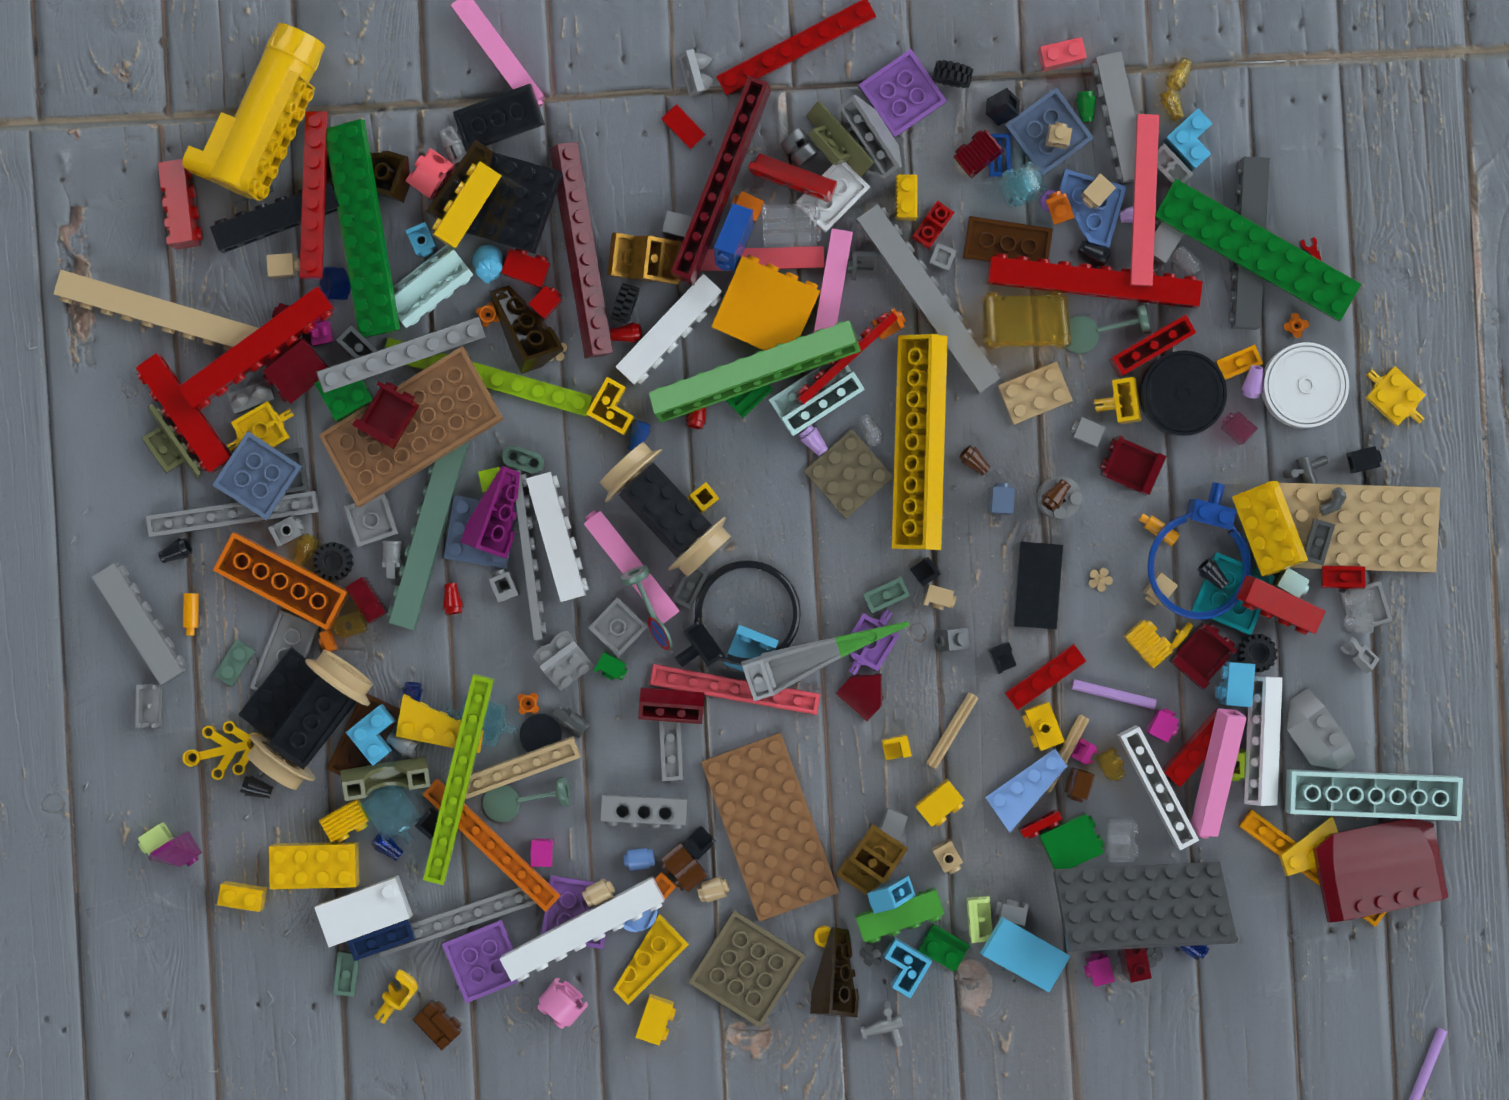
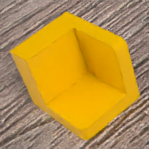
M906 734L881 740L886 760L912 756Z

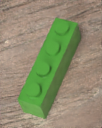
M933 887L916 893L915 897L895 909L875 914L873 909L856 914L855 918L864 942L874 943L881 940V936L886 934L894 936L901 933L903 928L909 927V929H914L921 926L923 921L929 920V922H934L941 919L940 915L945 913L936 888Z

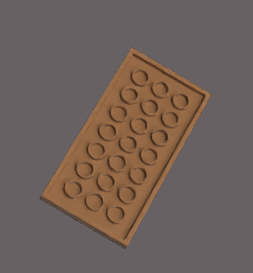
M463 346L397 386V392L403 394L405 391L416 397L414 402L420 406L395 449L388 447L352 426L356 418L362 419L371 403L319 434L357 507L361 508L504 420Z
M781 732L701 761L759 922L839 893Z

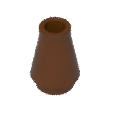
M971 445L966 447L959 456L962 460L961 463L982 476L991 468L976 447L973 448Z
M1060 479L1056 485L1042 495L1041 503L1052 512L1059 509L1068 490L1071 488L1070 484Z

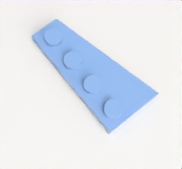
M1054 749L985 798L1011 833L1068 766L1057 750Z

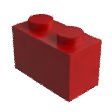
M516 248L515 250L509 249L501 271L502 275L542 289L551 268V264L547 262L548 258L537 254L535 257L527 255L528 252Z

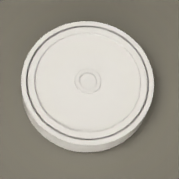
M1310 342L1293 344L1277 352L1264 368L1262 393L1264 404L1268 411L1285 425L1294 428L1320 426L1332 420L1346 403L1349 393L1347 370L1342 360L1332 350L1323 345Z

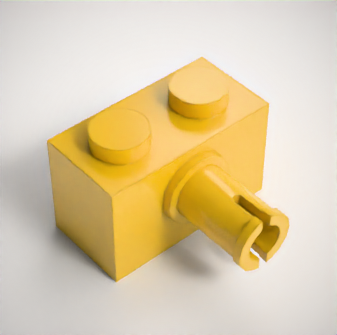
M1134 377L1112 380L1113 397L1094 399L1096 405H1101L1095 406L1097 413L1115 409L1117 421L1120 424L1142 421L1137 381Z
M1045 701L1023 710L1025 715L1022 716L1025 727H1030L1032 735L1029 737L1034 748L1038 747V750L1043 751L1065 742L1050 702Z

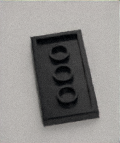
M532 84L524 85L453 112L466 152L475 140L486 147L545 125Z
M1020 542L1014 626L1057 630L1063 545Z

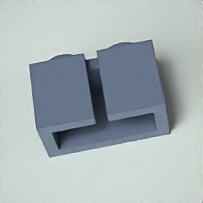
M995 483V486L990 487L987 513L1013 514L1015 488H1010L1009 483Z

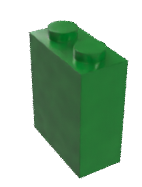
M1083 812L1059 823L1054 828L1040 832L1038 836L1054 870L1073 868L1104 853L1102 847L1105 844L1100 834L1097 836L1093 828L1096 827V824L1091 815L1087 816Z

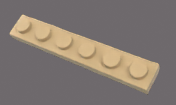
M574 736L473 772L466 799L580 758L581 754Z

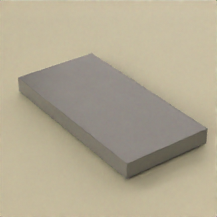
M280 609L249 689L257 691L291 647L305 658H308L320 626L301 616Z

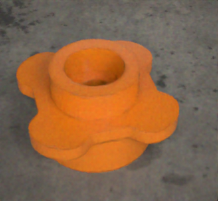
M492 302L488 303L487 306L476 309V314L480 317L483 327H488L492 322H499Z
M1293 313L1290 316L1291 319L1284 324L1283 328L1292 334L1294 338H1300L1304 329L1309 327V322L1301 319L1298 313Z
M533 692L530 695L521 693L518 695L517 700L520 706L518 711L520 714H525L526 712L535 714L539 711V706H537L538 695Z

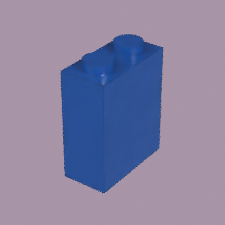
M735 203L732 204L714 246L715 265L720 269L735 272L753 230L752 209Z

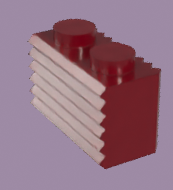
M987 129L976 132L972 136L973 140L967 145H961L955 151L956 155L953 156L971 179L1004 152Z
M360 577L345 588L369 624L387 614L388 610L386 606H383L384 603L379 599V595H376L377 592L374 591L375 588H372L370 581H367L368 578Z

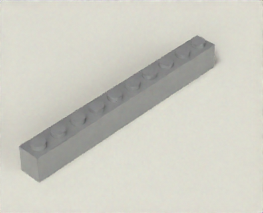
M878 204L858 217L856 223L933 332L937 335L948 336V353L977 394L981 393L1000 379L999 374L1001 372L995 363L991 364L986 358L989 356L982 345L978 346L974 341L976 336L970 328L966 329L962 324L964 319L960 313L952 310L950 307L952 303L945 293H940L938 290L939 284L933 276H928L925 271L927 267L921 259H916L913 254L915 250L908 241L905 243L901 238L903 233L896 224L892 225L889 221L890 215L885 207L880 208Z

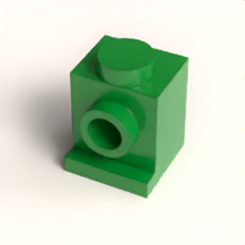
M604 651L593 671L597 673L600 669L603 671L601 675L612 681L614 678L622 681L628 669L625 668L627 663Z

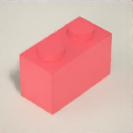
M1082 37L1040 46L1038 50L1042 72L1081 64L1087 58Z

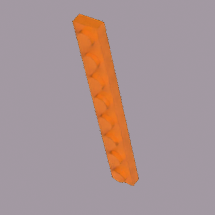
M438 778L422 795L440 811L446 785ZM464 803L458 829L534 902L547 912L562 895Z

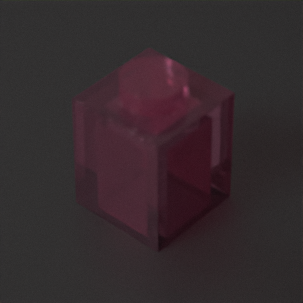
M1239 411L1234 414L1230 412L1223 419L1224 425L1221 427L1239 445L1244 444L1258 429Z

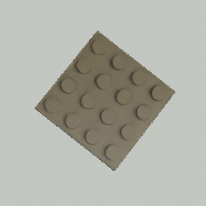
M733 910L690 978L689 983L761 1028L805 959L806 954L741 913Z

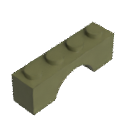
M425 756L340 770L345 801L366 798L371 791L389 785L403 786L408 790L431 787Z

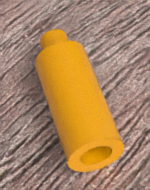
M1144 513L1138 519L1144 523L1143 528L1155 536L1166 525L1155 516L1151 515L1148 517ZM1172 529L1162 541L1172 546L1180 533Z
M183 593V627L186 628V635L195 636V628H198L199 593Z

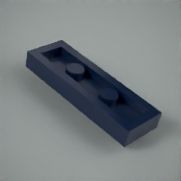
M407 919L347 942L354 961L415 940L416 936L410 920Z

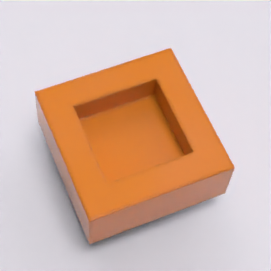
M330 630L319 633L321 638L318 641L323 650L332 652L339 649Z
M662 871L655 877V881L666 899L677 885Z

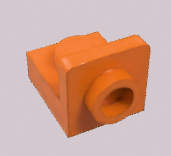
M1061 191L1049 194L1050 199L1045 200L1048 205L1054 225L1075 218L1067 193L1062 194Z
M894 308L886 313L893 312L898 319L879 336L880 340L905 327L903 323L906 320L901 311L897 312ZM876 319L871 321L873 327L877 324Z

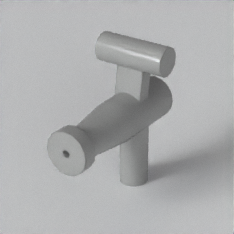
M885 1001L883 1003V1010L887 1019L868 1027L861 1026V1033L863 1039H867L871 1035L891 1032L895 1047H900L903 1045L899 1029L904 1028V1023L901 1015L891 1018V1003Z

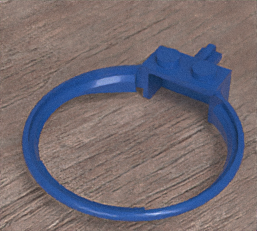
M1212 483L1208 502L1199 499H1189L1186 514L1171 520L1159 531L1152 543L1148 556V577L1155 595L1170 611L1189 619H1210L1232 609L1240 601L1236 597L1246 575L1251 576L1252 559L1248 544L1234 525L1237 509L1220 505L1225 485L1220 483ZM1186 518L1230 530L1228 535L1237 545L1242 557L1243 573L1238 589L1226 603L1210 611L1193 612L1178 607L1162 593L1155 578L1154 560L1159 544L1172 529L1186 523Z

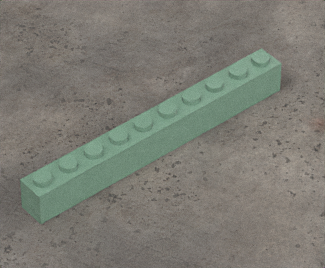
M470 441L440 458L435 463H432L429 467L430 481L425 483L423 488L424 502L423 504L420 503L417 509L418 523L413 524L411 536H414L412 544L407 545L405 551L407 561L405 565L402 564L399 572V577H402L400 585H396L393 597L396 598L394 606L389 607L387 618H390V624L411 630H416Z

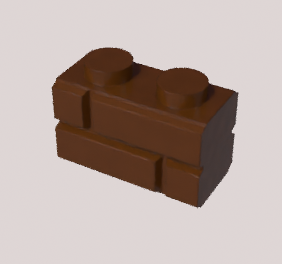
M431 1000L412 1020L442 1051L461 1033V1023L454 1016L449 1017L445 1012L447 1010L440 1001L435 1002Z

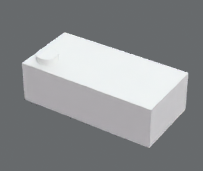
M399 875L319 903L314 907L328 947L407 920L413 915Z

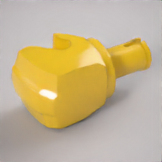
M398 969L395 973V979L400 982L402 988H396L393 981L388 984L389 992L385 991L382 994L385 1002L374 1017L376 1020H379L382 1016L380 1022L383 1024L386 1023L395 1009L403 1010L418 990L417 981L404 970Z

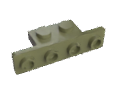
M821 101L816 102L807 114L808 119L816 127L810 131L809 137L835 166L847 162L859 176H863L874 161Z
M152 404L149 405L148 412L159 427L142 437L144 444L166 474L185 463L195 479H199L202 469L195 459L191 460L188 456L189 450L183 442L179 443L176 439L177 433L171 425L167 426L164 422L165 416L160 408H155Z

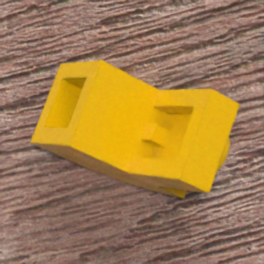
M705 482L691 493L687 499L702 514L716 503L719 497L708 483Z

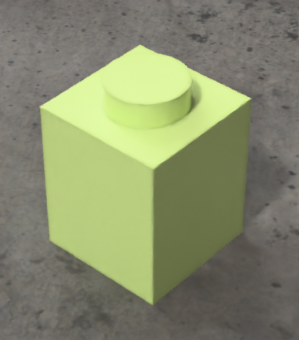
M162 822L138 838V845L143 853L150 855L151 852L174 839L166 824Z

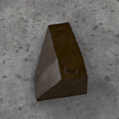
M475 140L425 212L435 219L440 218L442 220L446 213L443 211L449 200L454 201L457 193H455V190L461 181L465 183L469 176L466 173L472 163L476 165L480 161L489 167L493 151Z
M391 151L370 152L377 195L404 203L410 184L406 182L410 174L408 157ZM327 156L326 177L332 178L329 157Z
M509 285L489 292L510 351L521 374L541 368L564 350L555 331L550 326L547 327L540 320L541 317L537 313L534 314L526 306V302Z
M831 927L811 992L810 1014L858 1018L859 995L858 989H854L853 977L856 975L855 969H851L850 958L852 957L849 930Z

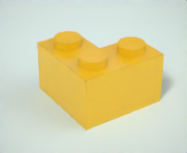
M606 377L586 413L587 416L625 436L635 417L618 408L617 405L627 388Z

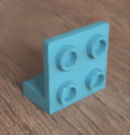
M738 625L727 655L730 654L740 658H755L761 656V653L774 651L779 640ZM724 661L725 665L744 672L742 666Z

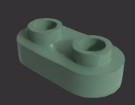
M508 446L502 453L503 462L510 467L531 474L539 473L544 467L543 457L536 452L517 446ZM511 453L517 454L516 460L512 461L510 459ZM532 459L537 460L538 464L536 467L530 466Z

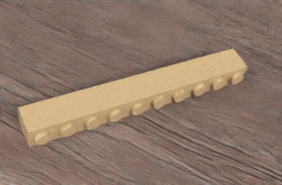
M60 270L53 293L60 297L59 301L68 304L76 301L80 303L79 307L92 310L93 307L100 308V313L109 316L117 313L121 315L120 319L133 322L134 319L141 320V325L154 328V325L162 327L161 331L174 334L175 331L183 333L182 337L190 340H195V337L202 338V343L215 347L216 343L222 344L225 350H230L259 329L64 270Z

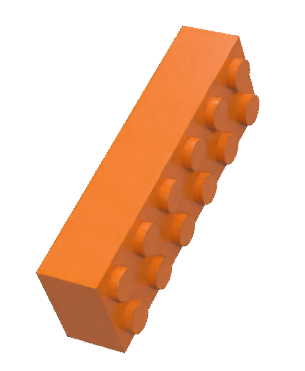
M232 532L213 568V571L325 630H331L349 596L348 591L339 585L320 577L318 574L236 532Z

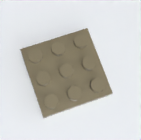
M852 429L804 471L845 519L894 477Z

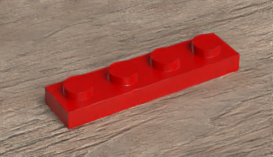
M1072 644L1006 691L1005 694L1018 711L1087 661L1075 644Z

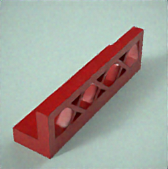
M760 153L755 163L750 162L748 166L751 174L828 203H830L838 185L835 180Z

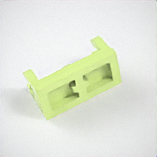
M990 896L966 898L971 943L987 942L993 932Z

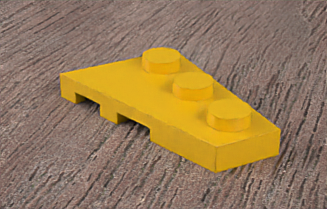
M1333 816L1327 818L1321 825L1314 828L1308 835L1279 855L1285 876L1316 867L1313 847L1322 843L1329 834L1338 832Z

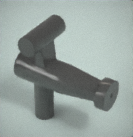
M1309 456L1298 458L1296 461L1299 469L1285 470L1283 476L1285 478H1294L1301 474L1305 483L1317 484L1313 469L1328 464V459L1326 456L1310 461Z

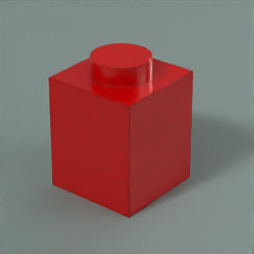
M545 285L528 305L546 321L562 303V300L559 298L561 294L553 286L549 289Z

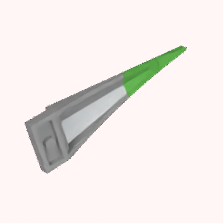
M909 622L761 653V656L742 661V668L754 701L776 695L828 664L908 627Z

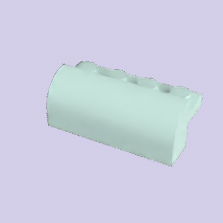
M446 244L393 286L398 318L406 328L416 324L422 315L434 310L441 300L449 298L455 289L468 283L470 277L473 276L471 270L453 248Z
M828 363L817 367L768 399L792 436L865 390L854 371H851L848 365L803 405H800L795 399L799 395L797 391L806 383L809 386L814 381L813 376L821 369L823 371L830 367Z

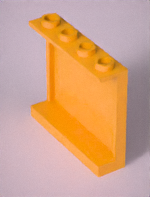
M748 254L747 258L741 257L711 327L766 351L778 344L791 342L801 336L820 294V290L817 289V284L806 280L805 284L797 281L799 276L788 271L786 275L779 273V267L767 263L766 266L758 263L760 259Z

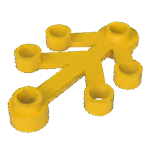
M234 721L225 722L223 724V731L227 734L232 733L244 741L234 743L216 732L215 727L211 725L205 726L202 729V735L207 739L214 740L222 745V747L200 752L196 749L187 750L183 754V762L185 765L193 767L198 765L201 760L224 755L219 765L211 772L213 779L221 780L225 777V770L238 751L245 750L240 761L232 767L235 775H242L246 772V765L249 762L247 754L253 748L250 738L251 734L238 728ZM228 723L233 725L232 731L227 730L226 726ZM207 728L212 730L211 736L206 734ZM190 754L196 755L195 761L190 760ZM237 765H241L243 767L241 773L236 771ZM216 770H220L222 772L221 777H217L215 775Z

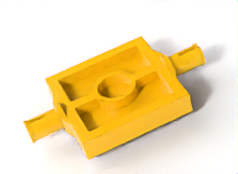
M1396 366L1392 367L1382 377L1373 369L1368 371L1366 376L1375 384L1365 398L1393 425L1399 426L1408 416L1417 424L1424 420V417L1416 411V408L1426 394Z
M269 401L261 404L231 422L236 430L238 439L227 444V447L231 452L236 450L247 431L275 448L290 439L285 429L284 421L294 416L292 410L289 408L283 413L278 414Z

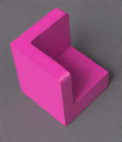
M554 839L531 840V867L552 866Z

